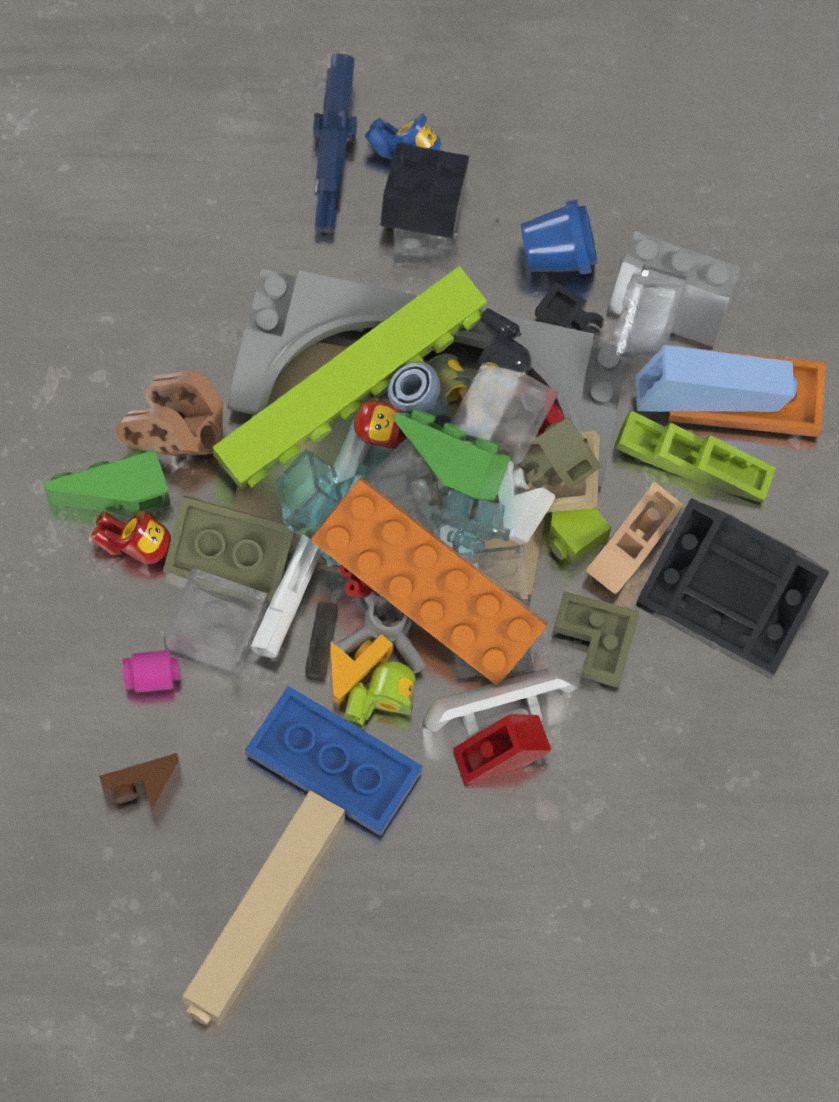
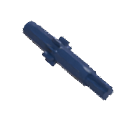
M338 53L329 56L323 114L314 113L313 137H320L314 193L317 197L314 231L317 233H334L337 200L341 198L347 139L356 140L357 117H349L355 59L347 54Z

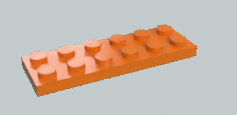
M361 476L310 540L496 686L503 681L547 627L546 621Z

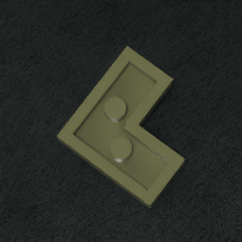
M564 591L553 632L590 642L581 678L619 688L639 611Z

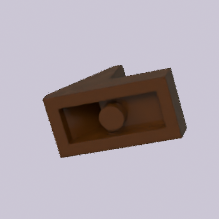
M174 753L100 775L99 778L106 802L115 800L116 803L127 802L135 799L139 792L145 791L153 819H155L180 775L181 769L178 755Z

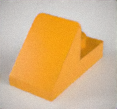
M381 634L373 643L370 640L366 641L355 653V661L331 642L333 707L338 711L348 703L350 690L355 685L361 682L365 686L372 678L374 670L380 664L392 658L393 643Z

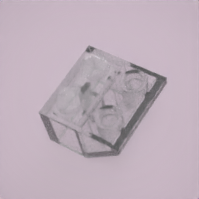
M643 265L639 275L632 274L622 302L623 306L629 308L628 310L622 309L612 341L619 343L616 355L622 357H654L664 345H668L687 280L686 276Z
M405 439L368 477V483L440 538L441 528L445 526L444 514L441 509V500L445 499V492L439 490V477L433 476L429 464L411 441Z

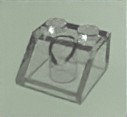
M483 363L450 424L466 429L465 437L476 441L477 437H482L498 443V451L511 456L510 461L518 465L524 460L559 392L525 373Z

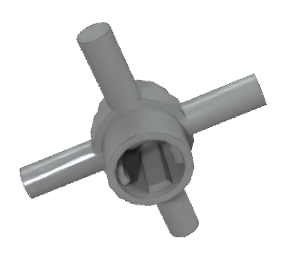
M372 589L371 594L364 598L369 606L365 614V626L336 642L335 645L346 654H349L361 647L366 641H375L382 634L395 645L414 674L421 671L426 664L407 637L411 629V619ZM385 614V618L388 621H394L396 617L398 621L390 624V627H385L378 618Z

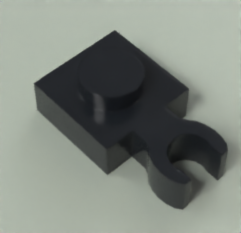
M556 281L539 303L534 314L535 317L547 324L565 328L574 327L579 331L593 333V340L596 333L589 330L586 325L595 324L601 329L604 325V318L595 312L584 311L587 303L586 299Z

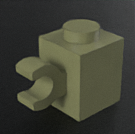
M569 417L561 422L550 425L543 434L535 438L544 451L545 456L529 455L520 462L521 467L526 473H529L534 468H539V471L529 478L535 488L544 486L551 477L558 474L570 489L602 467Z

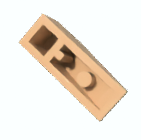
M653 482L585 571L616 595L639 568L684 505L657 483Z

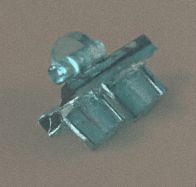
M449 490L443 509L432 508L430 520L458 529L457 532L449 531L447 534V541L452 543V548L465 559L472 556L475 551L481 553L485 548V543L479 540V536L485 539L495 537L508 541L511 529L502 527L505 505L488 500H480L476 516L473 517L470 516L474 498L457 490Z

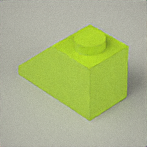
M596 508L551 512L548 543L553 553L559 559L563 560L565 558L573 567L609 540L612 527Z

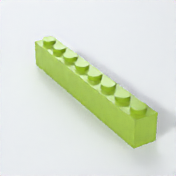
M458 266L213 446L214 456L241 491L248 486L252 489L257 488L271 476L268 471L279 463L283 466L290 464L302 453L300 451L302 446L310 440L314 444L318 443L332 431L330 426L340 418L347 421L355 416L362 405L361 403L368 397L374 395L375 398H378L388 391V385L392 376L400 367L410 362H424L422 358L432 350L439 353L446 349L455 340L453 335L465 327L469 331L481 322L480 318L487 307L488 301L462 268Z

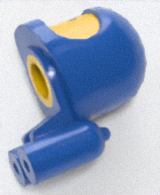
M424 113L410 120L399 129L388 122L385 123L381 118H377L369 126L370 130L365 134V138L380 156L389 159L394 155L397 142L435 150H441L442 146L440 137L426 124L428 118Z

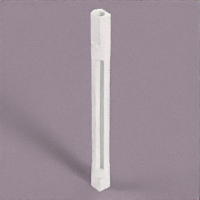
M368 397L361 404L363 405L369 401H382L379 398ZM355 417L279 587L275 591L251 644V649L261 656L276 658L323 552L321 548L310 540L351 489L371 445L364 443L356 436L354 431Z

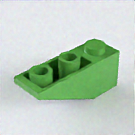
M413 409L412 414L396 412L394 421L444 485L475 499H496L511 456L498 451V443L482 437H477L476 441L465 437L466 429L450 423H445L444 427L433 423L435 416L421 410Z
M144 450L134 451L128 454L125 459L111 463L107 461L97 462L89 466L87 470L74 474L70 472L59 473L53 476L50 481L43 482L48 503L52 505L101 512L106 511L108 513L135 516L141 511L149 512L171 505L168 486L155 450L149 452Z

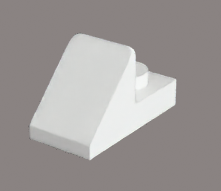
M509 461L498 496L506 537L522 545L530 540L552 505L555 494L545 488L528 491L529 482L524 469Z

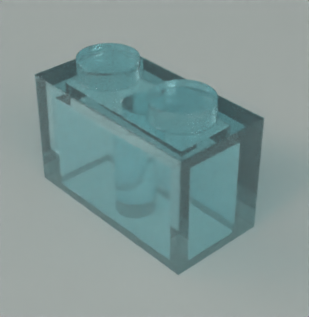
M306 448L276 479L279 493L278 499L281 503L284 524L297 535L302 533L311 539L342 500L336 469Z

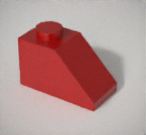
M508 714L453 748L465 784H473L524 768L552 751L539 715Z

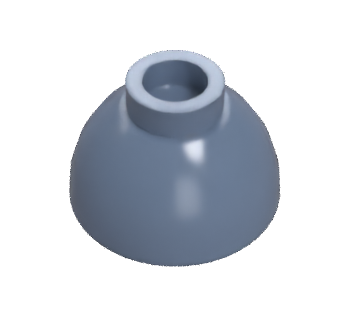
M419 361L410 362L400 367L394 373L388 385V397L392 405L409 414H412L413 409L424 412L432 409L440 394V381L437 373L429 364Z

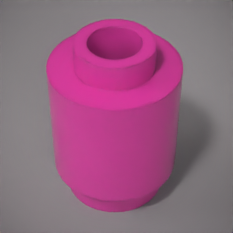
M170 650L132 653V658L122 659L125 690L135 689L136 693L174 689L173 681L181 680L178 656L171 657Z

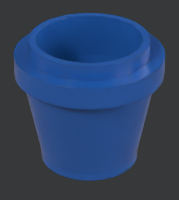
M577 199L566 201V206L521 223L523 243L531 273L580 271V275L592 273L591 265L598 264L587 206H579Z

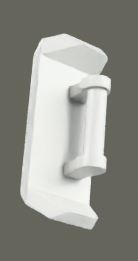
M542 669L504 680L498 686L493 683L440 698L430 707L423 719V724L429 730L436 732L451 719L463 716L465 730L469 739L508 714L539 715L542 721L536 695L555 689H560L569 694L577 689V687L553 671ZM525 699L526 707L477 721L475 719V712Z

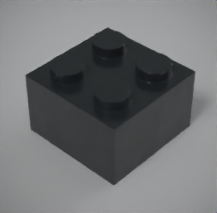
M397 142L383 193L380 226L453 239L466 188L470 156Z

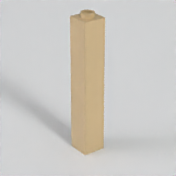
M309 791L182 996L184 1006L188 1007L186 1013L190 1017L204 1025L212 1021L220 1026L345 821L344 809Z

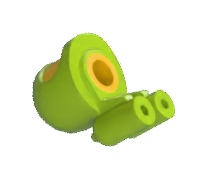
M387 661L380 664L373 672L368 689L359 682L350 690L344 715L348 718L347 721L359 728L363 727L364 720L369 719L375 708L387 712L410 715L413 710L410 696L416 683L413 671L400 662Z

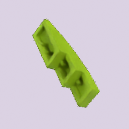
M632 410L626 414L614 448L688 480L760 503L766 499L776 467L712 435L703 439L673 423H669L664 427Z

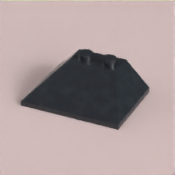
M690 498L637 602L768 673L775 675L830 571L795 548L731 514Z

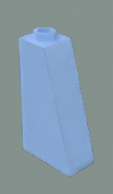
M664 345L636 375L637 411L779 412L795 397L797 392V379L793 376L792 361Z

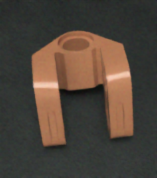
M197 371L162 374L156 376L145 390L146 401L152 408L127 412L116 427L118 438L122 443L133 449L154 448L157 454L179 457L212 454L213 446L223 439V401L208 378ZM177 412H182L185 416V419H183Z

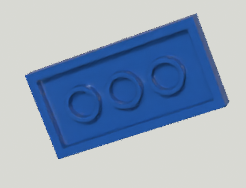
M287 686L245 749V754L308 793L312 791L345 810V815L380 836L423 771V766L290 686Z

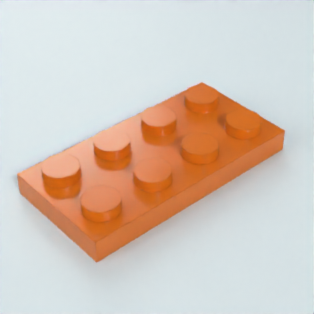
M724 352L792 361L793 376L797 379L795 397L779 412L669 411L668 421L820 437L822 432L826 362Z

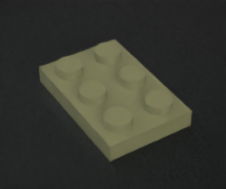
M182 496L163 572L271 602L284 576L297 526L189 496Z

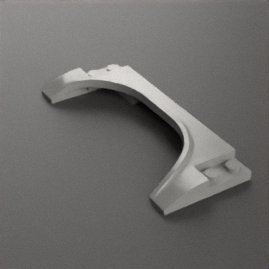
M261 269L247 327L244 330L227 409L257 415L268 406L274 387L284 370L305 349L324 338L349 330L363 332L364 328H375L415 299L417 295L298 270L297 276ZM501 314L519 325L522 335L514 338V340L522 344L530 352L532 365L529 373L548 392L554 404L560 408L563 418L569 417L579 432L595 430L600 436L599 463L602 467L599 469L598 489L601 490L618 413V403L629 348L594 341L593 333ZM480 322L469 331L465 327L453 335L455 338L453 342L485 349L493 336L485 329L486 325Z

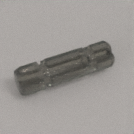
M323 601L317 604L316 621L313 625L308 650L310 656H307L305 673L308 676L323 678L326 675L328 659L326 658L330 656L331 642L333 641L335 630L334 624L338 614V606L334 603Z

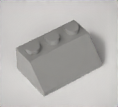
M635 231L624 257L606 314L713 350L734 294L741 267Z

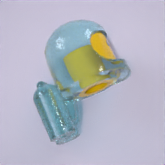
M440 354L430 359L427 363L435 370L440 381V394L437 402L432 409L425 411L435 416V418L439 415L450 417L448 405L457 403L458 390L462 388L467 390L478 385L474 375L470 371L464 370L456 356Z

